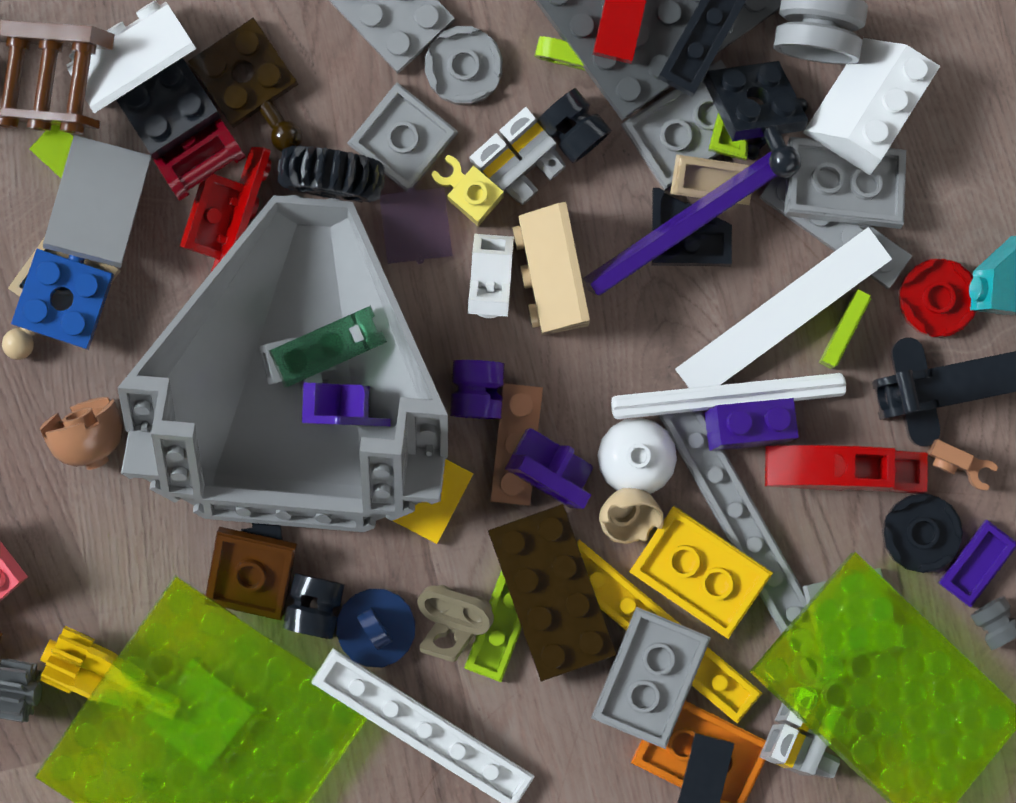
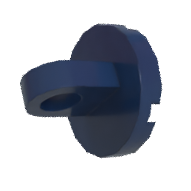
M367 589L353 595L343 605L337 618V637L342 650L351 660L365 667L383 668L396 663L409 651L415 638L416 621L410 606L400 595L386 589Z

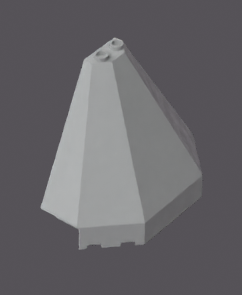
M273 195L119 385L118 394L125 430L128 431L121 474L129 479H146L151 482L150 490L174 503L179 501L180 498L194 505L193 513L204 519L366 532L374 529L376 521L386 517L393 521L415 512V505L420 502L434 504L441 501L445 459L448 458V414L353 202L342 201L336 198L325 200L303 198L297 195ZM290 338H304L319 344L331 356L336 367L335 370L321 373L322 381L328 380L329 384L370 386L369 418L391 419V427L302 423L303 395L299 378L268 385L259 346Z

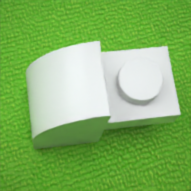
M474 234L468 314H478L483 318L508 317L513 236Z

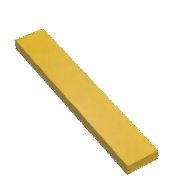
M580 539L577 541L600 609L621 627L627 630L636 607L680 624ZM706 648L692 686L738 724L763 693L710 648Z

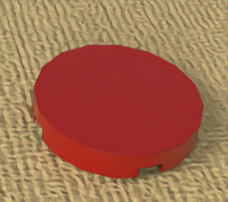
M929 259L913 267L904 277L899 290V308L906 322L918 333L930 337H948L963 330L976 313V311L970 310L969 286L973 279L972 274L960 263L946 259Z

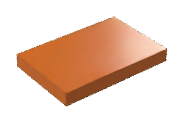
M686 700L666 749L641 739L631 763L680 788L695 733L734 742L720 803H745L766 761L759 758L766 742L765 739Z

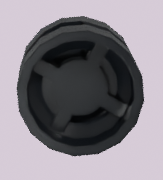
M577 88L562 96L537 120L551 138L558 137L560 139L559 148L573 164L591 152L612 131L599 114H590L588 112L590 104ZM570 120L576 122V125L573 128L572 124L570 123Z
M295 573L290 592L291 597L295 601L294 604L287 606L282 628L310 636L333 639L337 622L333 609L341 605L345 584ZM314 597L318 598V608L310 607Z

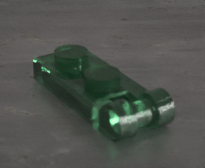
M371 305L269 350V354L284 387H289L386 343L383 332H378L372 319L375 317ZM358 325L364 339L355 343L349 328Z

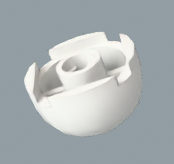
M641 417L624 419L612 426L601 439L597 454L599 470L608 485L616 491L621 488H636L647 491L650 494L665 486L674 473L677 461L675 443L668 431L657 422Z

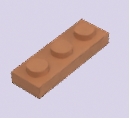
M507 383L503 385L502 419L499 420L490 502L530 506L532 485L506 470L505 467L525 430L532 428L538 432L543 387Z

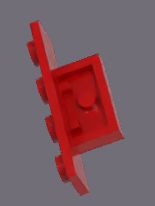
M264 147L250 148L240 182L213 174L199 184L180 247L214 258L215 261L211 272L247 229L249 220L253 219L259 207L257 194L261 182L266 180L271 169V160H269L270 149Z

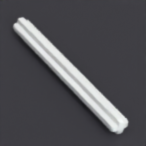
M841 373L618 395L612 397L611 409L615 419L704 411L723 404L794 398V401L840 397L846 393V381Z

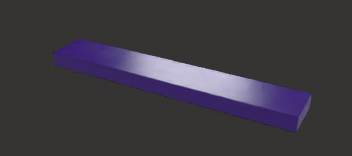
M769 152L582 278L588 291L595 295H602L775 178L777 175L772 172L769 165V158L772 152Z

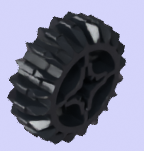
M301 145L287 147L282 150V156L279 159L277 168L279 173L278 182L284 188L311 196L336 198L350 202L370 203L380 199L381 190L384 189L385 167L380 161L365 155L325 147H306Z

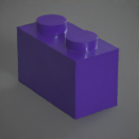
M794 398L716 405L704 412L709 451L781 445L799 438Z

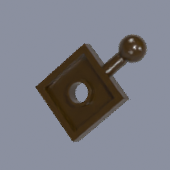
M254 17L188 61L233 128L260 111L272 128L271 142L277 150L282 152L287 147L292 145L299 146L301 144V129L295 123L285 121L273 101L299 84ZM241 63H248L254 68L253 77L245 83H239L233 79V70Z

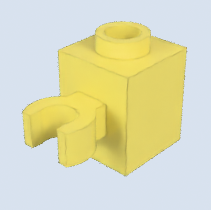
M447 155L445 161L453 167V174L450 177H442L434 170L432 178L440 186H451L453 188L447 195L448 201L479 227L504 198V191L474 165L464 175L461 172L459 161L453 156Z

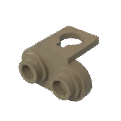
M445 585L426 587L418 597V607L426 618L436 623L420 644V652L455 662L474 634L486 633L493 624L494 615L489 601L481 596L472 597L455 592ZM448 633L454 634L456 644L453 647L444 649L434 644V641L438 638L446 637Z

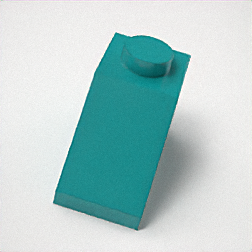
M1010 236L973 271V279L969 286L970 310L1010 316L1016 315V236Z

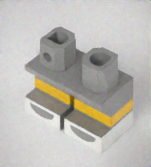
M527 107L499 130V135L497 133L493 135L470 156V162L503 190L504 195L508 193L522 206L538 193V189L526 177L531 170L537 166L548 180L551 181L566 167L559 153L555 150L556 142L539 125ZM507 145L515 152V154H516L521 160H519V159L513 154V152L507 147Z
M802 687L788 688L775 718V721L780 724L772 725L759 758L801 776L815 775L824 778H834L840 765V759L825 752L829 739L840 744H847L853 734L855 725L840 715L841 708L823 702L814 697L813 693Z

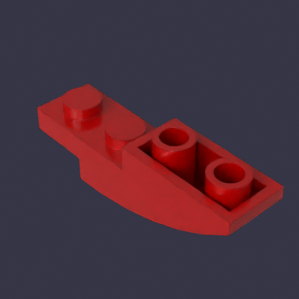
M833 445L766 447V487L832 491L850 489L916 494L927 492V452L896 451L895 448Z

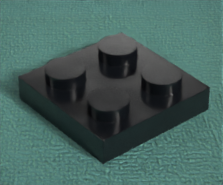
M183 57L116 99L155 160L221 118V115Z

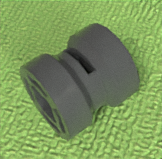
M1005 596L994 599L970 615L976 626L982 627L984 631H988L984 640L990 650L997 649L1016 638V619L1009 618L1011 616V605Z

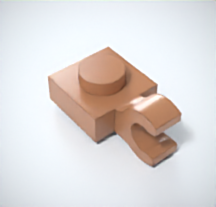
M938 439L934 440L927 451L928 456L935 459L934 467L952 475H955L956 470L966 472L970 484L977 490L986 491L990 487L979 480L978 472L982 468H987L993 472H996L998 469L994 462L975 458L974 455Z

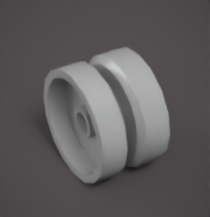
M781 0L779 14L788 22L777 26L773 49L790 57L819 63H858L863 40L852 31L864 28L869 5L862 0Z

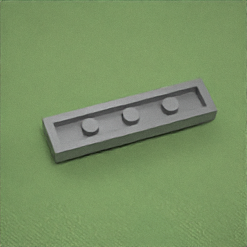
M779 176L773 178L759 197L782 215H784L786 178ZM785 216L834 252L869 227L892 258V260L870 275L872 279L886 289L891 287L912 257L911 254L870 225Z

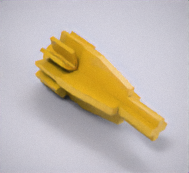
M65 626L57 642L52 639L49 640L40 661L46 663L41 674V682L68 694L73 691L88 699L128 709H133L138 704L169 719L174 718L182 699L147 684L146 681L149 676L113 651L95 644L94 638Z

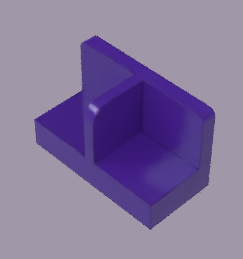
M304 382L302 423L391 427V419L369 418L370 386Z
M532 428L526 429L505 469L567 507L584 509L591 494L584 491L583 487L593 470V466L576 456L574 448L568 445H558Z

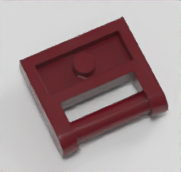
M221 118L157 160L151 155V158L179 201L190 195L188 192L190 189L232 161L238 163L246 157Z

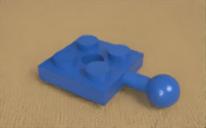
M36 249L11 324L89 350L114 274L83 264L84 258L69 255L67 259ZM67 288L73 294V303L66 310H57L53 306L52 297L57 290Z

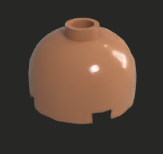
M108 397L90 399L70 407L72 413L66 415L62 420L59 413L46 420L39 428L46 445L55 458L61 463L78 467L85 465L87 470L99 468L109 461L108 455L116 450L123 433V424L116 403L113 399L110 401Z

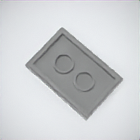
M720 60L710 66L707 71L724 69L726 66ZM705 76L693 97L678 89H674L621 124L664 191L672 185L676 154L711 160L721 155L708 151L718 110L704 83Z
M74 135L43 241V248L121 268L149 169L151 155Z
M789 138L787 146H791L799 152L801 167L795 175L786 178L784 216L896 229L902 228L905 213L906 150L889 148L871 175H868L813 139Z
M636 607L591 719L666 749L711 637Z

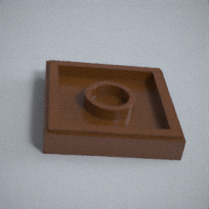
M219 526L204 604L282 621L297 543Z

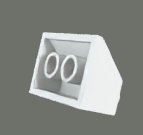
M155 0L136 12L139 19L125 26L123 22H120L107 30L115 34L113 49H96V54L91 55L85 100L94 113L196 49L167 2L159 5ZM75 52L69 55L72 61L66 64L71 76Z
M863 38L860 60L858 63L846 64L803 133L868 175H871L937 73L940 65L908 45Z

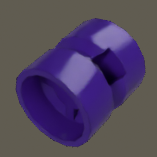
M453 360L452 382L458 386V390L451 394L450 416L475 419H502L503 397L497 393V389L504 385L505 363L483 360Z

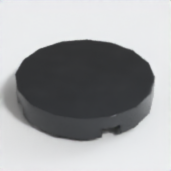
M922 493L906 496L892 506L885 516L882 536L884 547L894 562L906 570L925 573L939 570L953 560L959 550L963 530L960 517L951 504L938 496Z

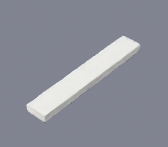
M867 227L683 362L675 370L689 388L721 385L888 263L892 258L870 228Z
M334 648L311 681L313 685L501 803H518L535 777L529 771Z

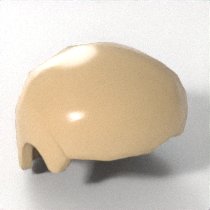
M621 488L613 493L600 509L599 521L602 531L614 542L628 544L638 540L647 541L649 533L654 527L662 529L664 525L662 509L650 493L644 490Z

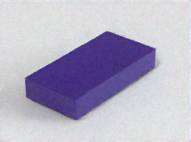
M985 520L938 581V584L965 605L972 607L1016 549V541L991 522Z

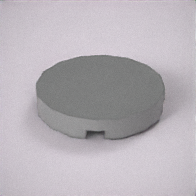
M455 26L441 32L431 43L425 55V74L431 89L441 99L455 105H473L485 100L496 90L502 77L503 58L497 43L486 33L473 26Z

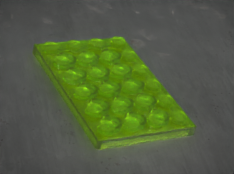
M856 552L851 553L749 671L888 803H957L1016 731V704Z

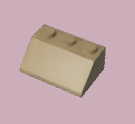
M566 202L519 215L520 226L512 228L516 249H524L527 265H522L520 268L524 288L533 289L535 303L528 304L532 328L540 327L541 334L547 335L587 327L590 318Z

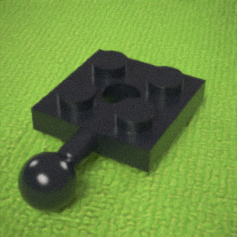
M773 61L707 71L704 83L732 142L765 137L772 152L769 158L772 172L782 178L795 175L801 167V156L795 148L786 145L781 134L804 131L808 119L780 62ZM747 97H756L760 99L764 104L759 105L757 102L748 99Z

